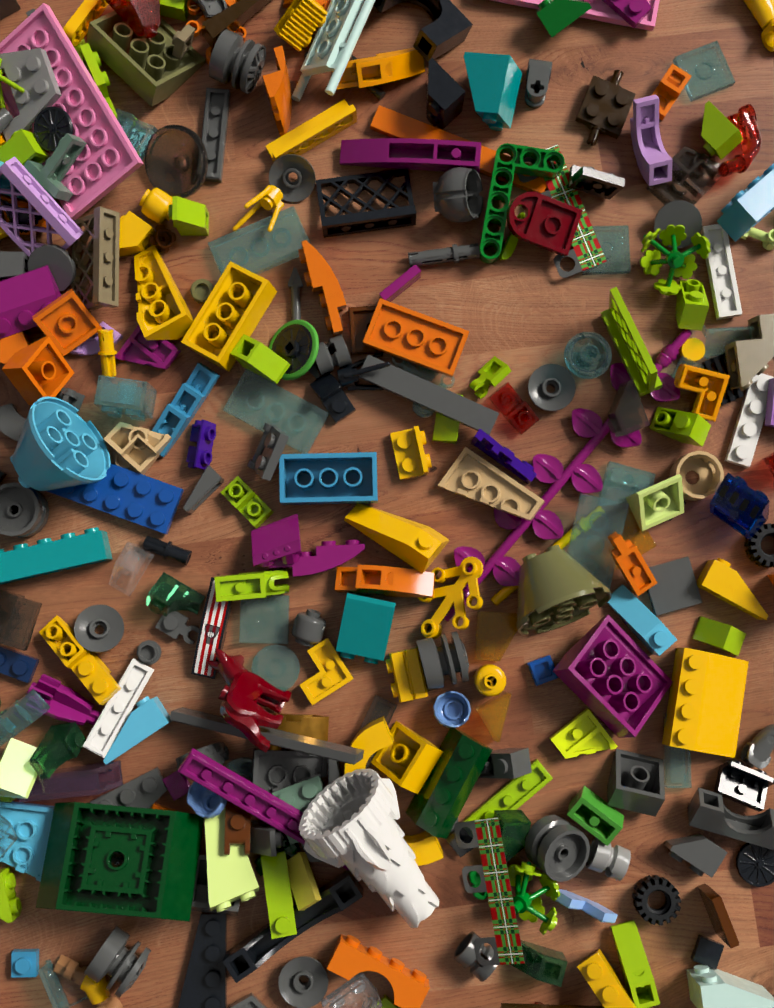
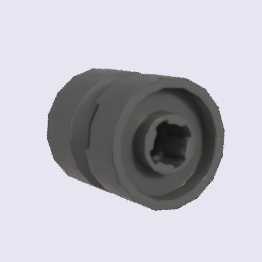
M342 335L330 338L327 344L319 343L315 362L321 375L332 372L335 366L342 368L352 364Z
M470 932L461 941L453 957L464 968L470 967V973L483 982L493 973L497 965L482 966L476 961L477 956L474 943L480 937L475 932ZM484 943L480 946L481 956L485 960H491L494 956L493 948L490 945L484 946Z

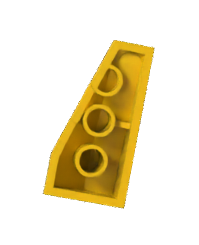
M153 245L134 256L135 280L137 281L136 301L138 302L137 322L146 340H178L185 336L194 319L157 247Z
M357 504L344 518V521L422 574L449 542L448 538L429 526L364 504Z

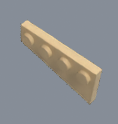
M467 447L463 449L438 484V487L530 522L545 502L542 498Z

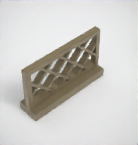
M104 207L94 208V214L74 220L80 229L81 226H84L85 229L83 231L84 234L72 244V259L76 265V276L71 284V288L79 298L81 296L84 297L82 302L89 311L102 307H119L120 213ZM91 235V236H92V239L90 240L89 244L87 245L86 242H87L89 236ZM84 249L85 252L82 258L80 259L81 252ZM91 259L92 261L87 269L86 264ZM82 272H83V273H84V276H83V278H82V280H81V282H80V276H81V274H82ZM90 281L91 286L87 292L86 287Z

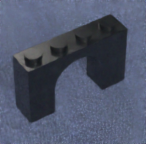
M375 0L374 6L380 13L399 3H412L423 8L431 16L433 22L420 30L413 45L428 62L431 58L436 59L464 42L473 25L450 0Z

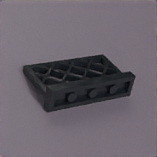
M394 169L316 180L324 238L416 225V209L413 202L408 169ZM404 176L405 182L400 188L391 183L394 177ZM372 180H378L383 183L377 191L367 186ZM350 183H355L359 186L354 194L344 189ZM332 186L336 191L329 198L322 193L321 187ZM386 187L396 192L390 200L381 195ZM363 190L373 195L367 203L357 198ZM340 193L350 198L344 206L334 201ZM401 195L408 200L409 206L399 207L394 202ZM376 199L386 204L381 210H375L371 205ZM353 202L363 207L359 213H352L347 209ZM330 205L340 210L336 216L325 217V211Z

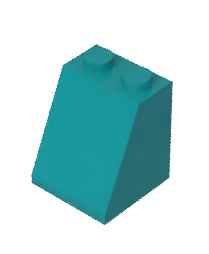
M465 52L464 60L476 113L491 130L502 131L503 128L511 129L522 77L521 70L510 55Z
M347 593L336 651L341 652L340 656L354 659L355 655L364 657L365 662L378 664L379 660L384 661L396 603Z

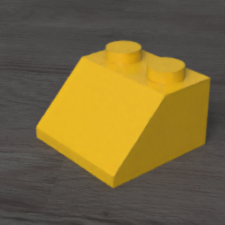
M396 721L390 730L394 738L393 744L378 750L371 763L400 787L418 794L443 754V751L427 739Z

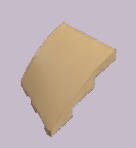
M119 422L104 438V441L107 443L106 446L112 464L144 475L172 438L168 434H161L146 428H138L131 424Z

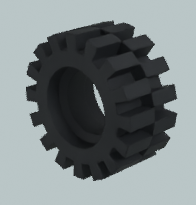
M769 523L756 526L757 528H753L750 531L751 534L746 536L748 542H745L744 547L748 546V550L745 552L747 555L750 554L751 557L749 559L755 561L756 565L774 567V553L768 555L761 549V541L764 537L771 536L774 538V524Z
M650 875L646 876L647 880L645 881L640 879L639 882L641 884L634 887L636 893H632L633 905L645 921H649L650 924L655 925L657 923L660 926L663 925L664 921L667 924L670 923L671 917L675 919L678 916L675 913L676 910L680 912L681 909L678 903H681L678 890L666 878H660L658 875H654L653 878ZM654 891H661L665 895V903L659 909H653L648 905V896Z

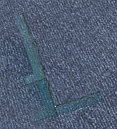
M703 325L702 333L706 337L705 359L725 353L724 346L734 341L751 340L754 327L706 329L705 325Z
M51 959L46 960V964L37 970L53 1008H69L88 999L85 996L69 1004L56 972L53 971L54 966Z

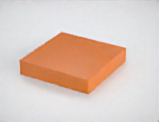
M72 288L32 316L34 322L46 336L50 337L63 357L96 334L97 330L103 329Z

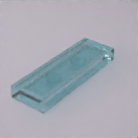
M663 713V732L666 726L667 713ZM664 745L665 787L692 788L690 750Z

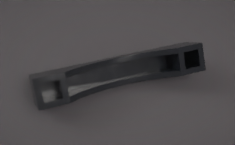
M346 870L318 889L321 900L309 908L298 911L297 905L293 906L297 935L272 939L270 923H268L228 950L222 962L234 981L237 983L258 969L282 947L312 926L343 911L362 898L363 887L351 871Z

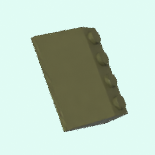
M144 0L133 1L89 22L86 43H89L93 52L97 51L99 57L151 107L169 98L206 61L192 46L181 60L173 56L174 44H172V40L176 31Z

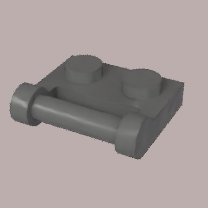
M265 422L263 426L264 433L253 459L249 460L247 466L253 469L262 479L270 481L289 436L278 426Z

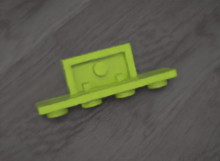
M83 38L74 48L115 117L118 118L107 86H110V81L106 72H101L99 66H102L97 51L92 52L89 43H86Z

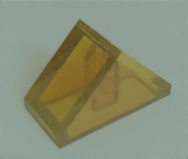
M507 691L501 692L499 695L475 708L491 737L496 742H500L512 695Z

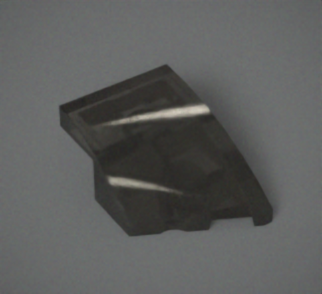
M684 147L672 158V181L652 186L648 185L646 189L664 205L674 200H684L695 206L732 165L728 162L724 164L710 160L711 156L700 154L691 148Z
M1 589L0 643L26 651L42 603Z

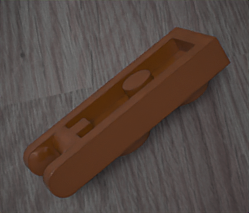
M227 801L225 811L224 855L230 854V845L245 844L244 854L250 855L251 814Z

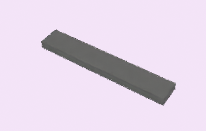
M368 355L362 368L385 362ZM393 365L358 375L359 378L476 431L482 429L488 435H490L499 416V413Z

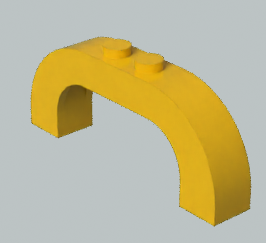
M384 716L368 723L355 735L349 747L364 750L363 759L354 765L345 763V774L357 769H366V763L371 755L393 744L394 738ZM427 831L417 835L403 836L416 855L414 860L418 866L427 865L443 858V850L438 838Z

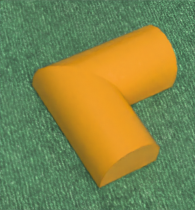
M682 363L677 369L674 385L677 388L697 392L691 413L699 414L705 420L715 422L730 375Z

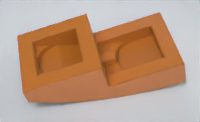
M673 63L652 94H656L659 97V119L662 121L692 77V75Z

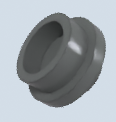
M153 640L144 641L137 648V657L143 664H154L161 657V647Z

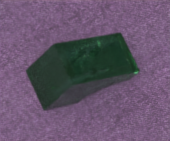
M163 572L149 591L145 605L152 612L162 614L165 617L169 613L179 610L198 614L203 607L205 596Z
M76 722L51 725L30 758L29 763L41 779L50 778L53 772L63 763L72 758H77L86 738Z

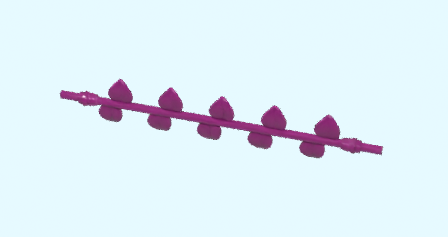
M683 329L672 344L663 347L655 360L654 365L662 383V388L650 393L655 401L671 402L680 398V389L674 385L675 379L667 373L659 372L677 359L678 350L692 335L689 329ZM615 363L611 365L610 380L615 390L630 393L603 425L600 416L594 411L582 408L572 411V427L575 434L582 438H592L564 470L562 463L551 455L537 454L533 457V471L537 474L535 476L536 479L542 483L553 484L541 497L545 502L532 521H527L494 508V518L497 525L506 530H514L485 563L484 556L475 548L461 546L454 550L456 567L460 566L461 562L467 557H476L482 562L483 573L478 578V586L492 569L494 578L500 585L519 586V568L521 566L512 557L504 555L531 523L535 535L540 539L554 540L560 539L563 536V526L559 517L554 512L543 509L570 477L573 487L580 493H597L602 490L603 482L599 472L593 466L582 463L609 431L611 440L618 447L629 448L641 444L642 437L637 425L627 418H621L639 397L624 364ZM472 564L468 567V572L472 571ZM468 583L463 589L465 605L466 599L470 595ZM454 604L444 617V620L447 622L455 614Z

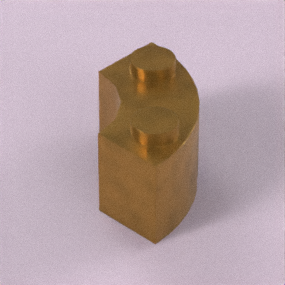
M280 713L284 717L277 730L328 741V716ZM270 745L268 750H283V748Z

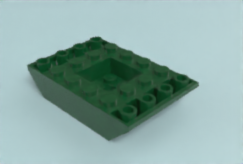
M81 802L55 803L36 908L190 922L204 818L195 814L170 810ZM117 852L123 853L124 863L120 867H113L111 864L113 854Z

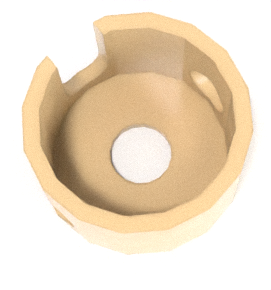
M695 451L680 457L674 462L669 478L678 474L682 476L683 499L690 501L701 500L718 492L724 479L722 464L714 455L704 451ZM689 471H695L699 476L698 482L694 485L686 481L685 477Z

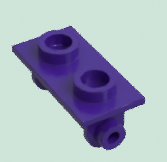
M203 419L201 421L195 420V424H192L190 441L197 442V446H189L186 459L188 468L205 470L210 465L213 442L216 437V424Z

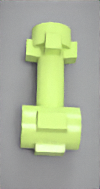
M751 227L741 237L746 239L747 236L763 241L762 245L766 250L774 249V229L767 233Z

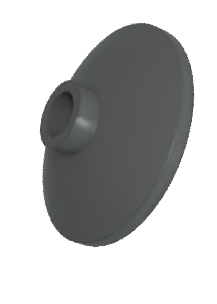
M296 154L283 155L275 160L270 168L269 183L281 190L283 193L282 200L288 202L302 201L312 193L315 187V171L309 161L302 156ZM292 172L296 173L297 179L292 180L289 174Z
M546 364L537 368L532 373L528 382V393L532 402L537 407L546 411H558L565 408L575 395L576 385L572 374L566 368L557 364ZM548 385L554 387L553 393L547 392L546 387Z
M90 606L84 609L75 621V638L84 649L90 652L102 653L109 651L117 646L123 637V619L110 606ZM97 627H102L104 629V632L102 634H96L95 629Z
M299 956L291 959L284 965L279 975L278 986L280 994L293 1007L310 1008L315 1006L324 998L328 989V975L324 966L318 960L308 956ZM305 975L309 980L303 983L299 978Z

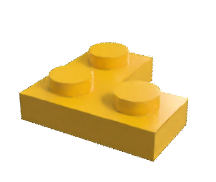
M329 638L307 650L320 671L300 684L312 706L354 679Z

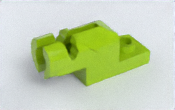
M275 569L245 572L236 575L214 576L216 602L265 598L268 595L289 593L288 584H277L274 586L275 580L289 578L288 570Z

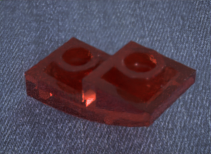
M506 382L488 397L521 435L540 420L527 402L522 401L509 382Z

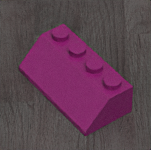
M48 265L0 281V339L38 326L32 319V316L61 296Z

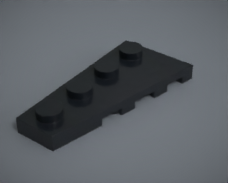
M201 913L178 1008H227V968L222 962L227 952V915Z

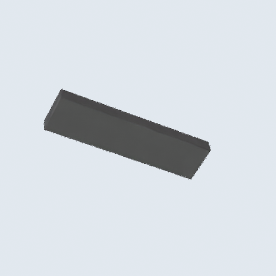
M206 88L197 176L199 181L222 182L231 96L229 89Z

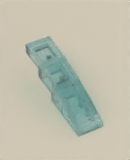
M34 689L19 701H15L7 709L0 712V746L49 710L50 706Z

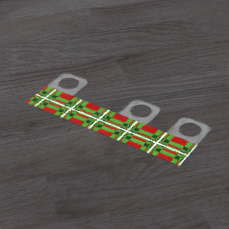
M558 145L546 149L560 152ZM531 157L523 159L524 162L535 164L534 159ZM555 161L547 162V166L550 169L558 168V164ZM565 163L558 177L554 179L544 178L549 190L541 193L583 210L572 241L573 249L569 250L568 256H565L571 257L574 260V269L568 272L562 270L560 261L564 256L556 255L554 257V264L562 278L607 262L577 190L568 188L569 171ZM517 174L519 180L523 183L539 178Z
M490 818L456 823L454 830L458 847L461 849L479 847L482 865L465 866L462 869L463 882L468 893L487 892L495 937L477 938L475 940L477 961L482 966L525 964L499 819ZM468 827L471 829L473 839L470 843H464L460 839L459 832L461 828ZM470 871H476L481 877V883L476 888L471 887L467 881V875ZM483 943L490 944L494 950V956L491 960H485L480 954V946Z

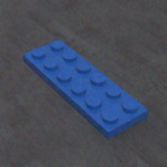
M112 463L106 472L107 476L99 482L47 491L164 534L169 532L184 492L179 487Z

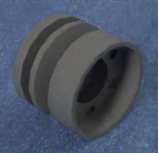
M228 29L224 30L218 37L211 54L209 77L224 84L231 81L233 88L237 90L240 88L246 94L251 93L263 70L266 47L260 43L255 44L251 39L244 43L241 35Z
M457 631L450 632L451 644H448L445 634H442L441 646L436 647L432 637L416 641L428 691L443 688L445 675H449L453 685L457 684L455 674L457 672L460 673L462 682L469 681V661L464 643L459 638Z
M118 926L115 927L84 974L96 983L101 981L107 974L110 979L106 990L109 991L115 981H117L121 985L114 996L120 998L124 992L132 987L145 968L151 950L146 947L140 957L136 955L135 952L141 944L139 941L130 949L126 948L125 946L130 935Z

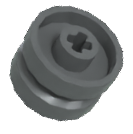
M14 482L1 485L0 534L26 538L40 532L46 525L49 516V506L44 495L32 487L25 488L21 484Z
M548 815L539 819L530 828L525 839L524 849L526 857L537 868L541 869L552 880L563 882L577 876L584 868L589 858L590 845L584 833L572 826L563 817Z

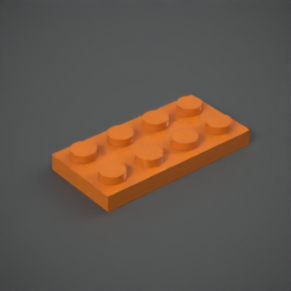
M380 298L364 337L363 345L453 377L470 331Z

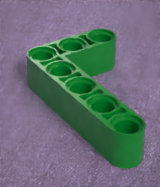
M509 143L498 147L494 160L479 248L480 260L482 262L492 264L499 258L514 173L554 179L560 175L565 164L564 157L560 152ZM507 153L511 156L512 160L504 162L500 159V155ZM531 157L534 159L535 164L528 166L524 163L523 159ZM555 161L558 164V168L550 169L547 166V162ZM505 177L508 183L506 185H499L496 182V178ZM494 200H500L503 202L504 207L496 209L491 203ZM491 223H496L499 225L500 230L493 233L488 230L487 226ZM487 246H492L495 248L496 254L487 256L483 249Z

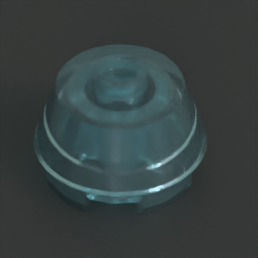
M582 332L573 336L568 341L564 351V360L568 369L574 375L584 379H593L607 371L611 364L612 351L608 342L600 334Z

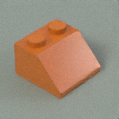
M45 336L16 352L2 368V371L28 405H32L42 397H56L74 374V371L49 336Z

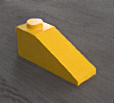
M721 558L708 560L696 582L697 586L758 620H767L768 614L738 572L730 568L731 564Z

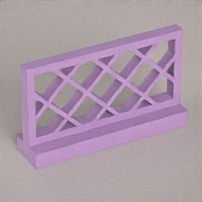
M15 156L0 167V176L4 174L10 181L11 190L0 188V193L11 194L12 206L1 205L0 197V227L28 257L36 248L45 245L43 243H36L35 231L47 233V244H52V234H59L66 242L63 246H60L65 250L84 234L80 227ZM17 195L24 196L28 200L29 209L17 206ZM2 210L12 211L13 223L6 222L2 218ZM18 212L29 214L30 225L19 224ZM34 215H41L46 220V228L35 226ZM19 229L30 230L31 242L24 241L20 237Z

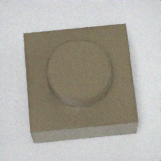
M187 24L182 31L178 30L172 40V44H174L173 56L181 60L190 49L195 28Z

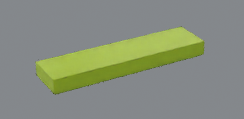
M536 758L531 762L532 773L511 779L462 822L498 818L500 824L553 778Z

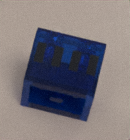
M728 473L710 502V513L750 540L768 520L770 501L762 491H754L744 479L739 476L734 477Z

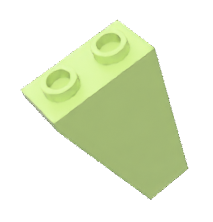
M226 806L216 817L209 819L204 817L209 907L211 911L216 909L217 913L232 907L231 903L241 899V902H245L256 897L255 892L259 891V885L248 855L244 854V844L230 845V854L224 855Z

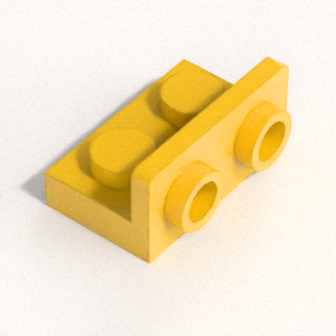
M417 425L412 429L390 433L399 479L404 480L428 475V468H432L430 455L424 453L423 445L427 444L424 430L420 431Z

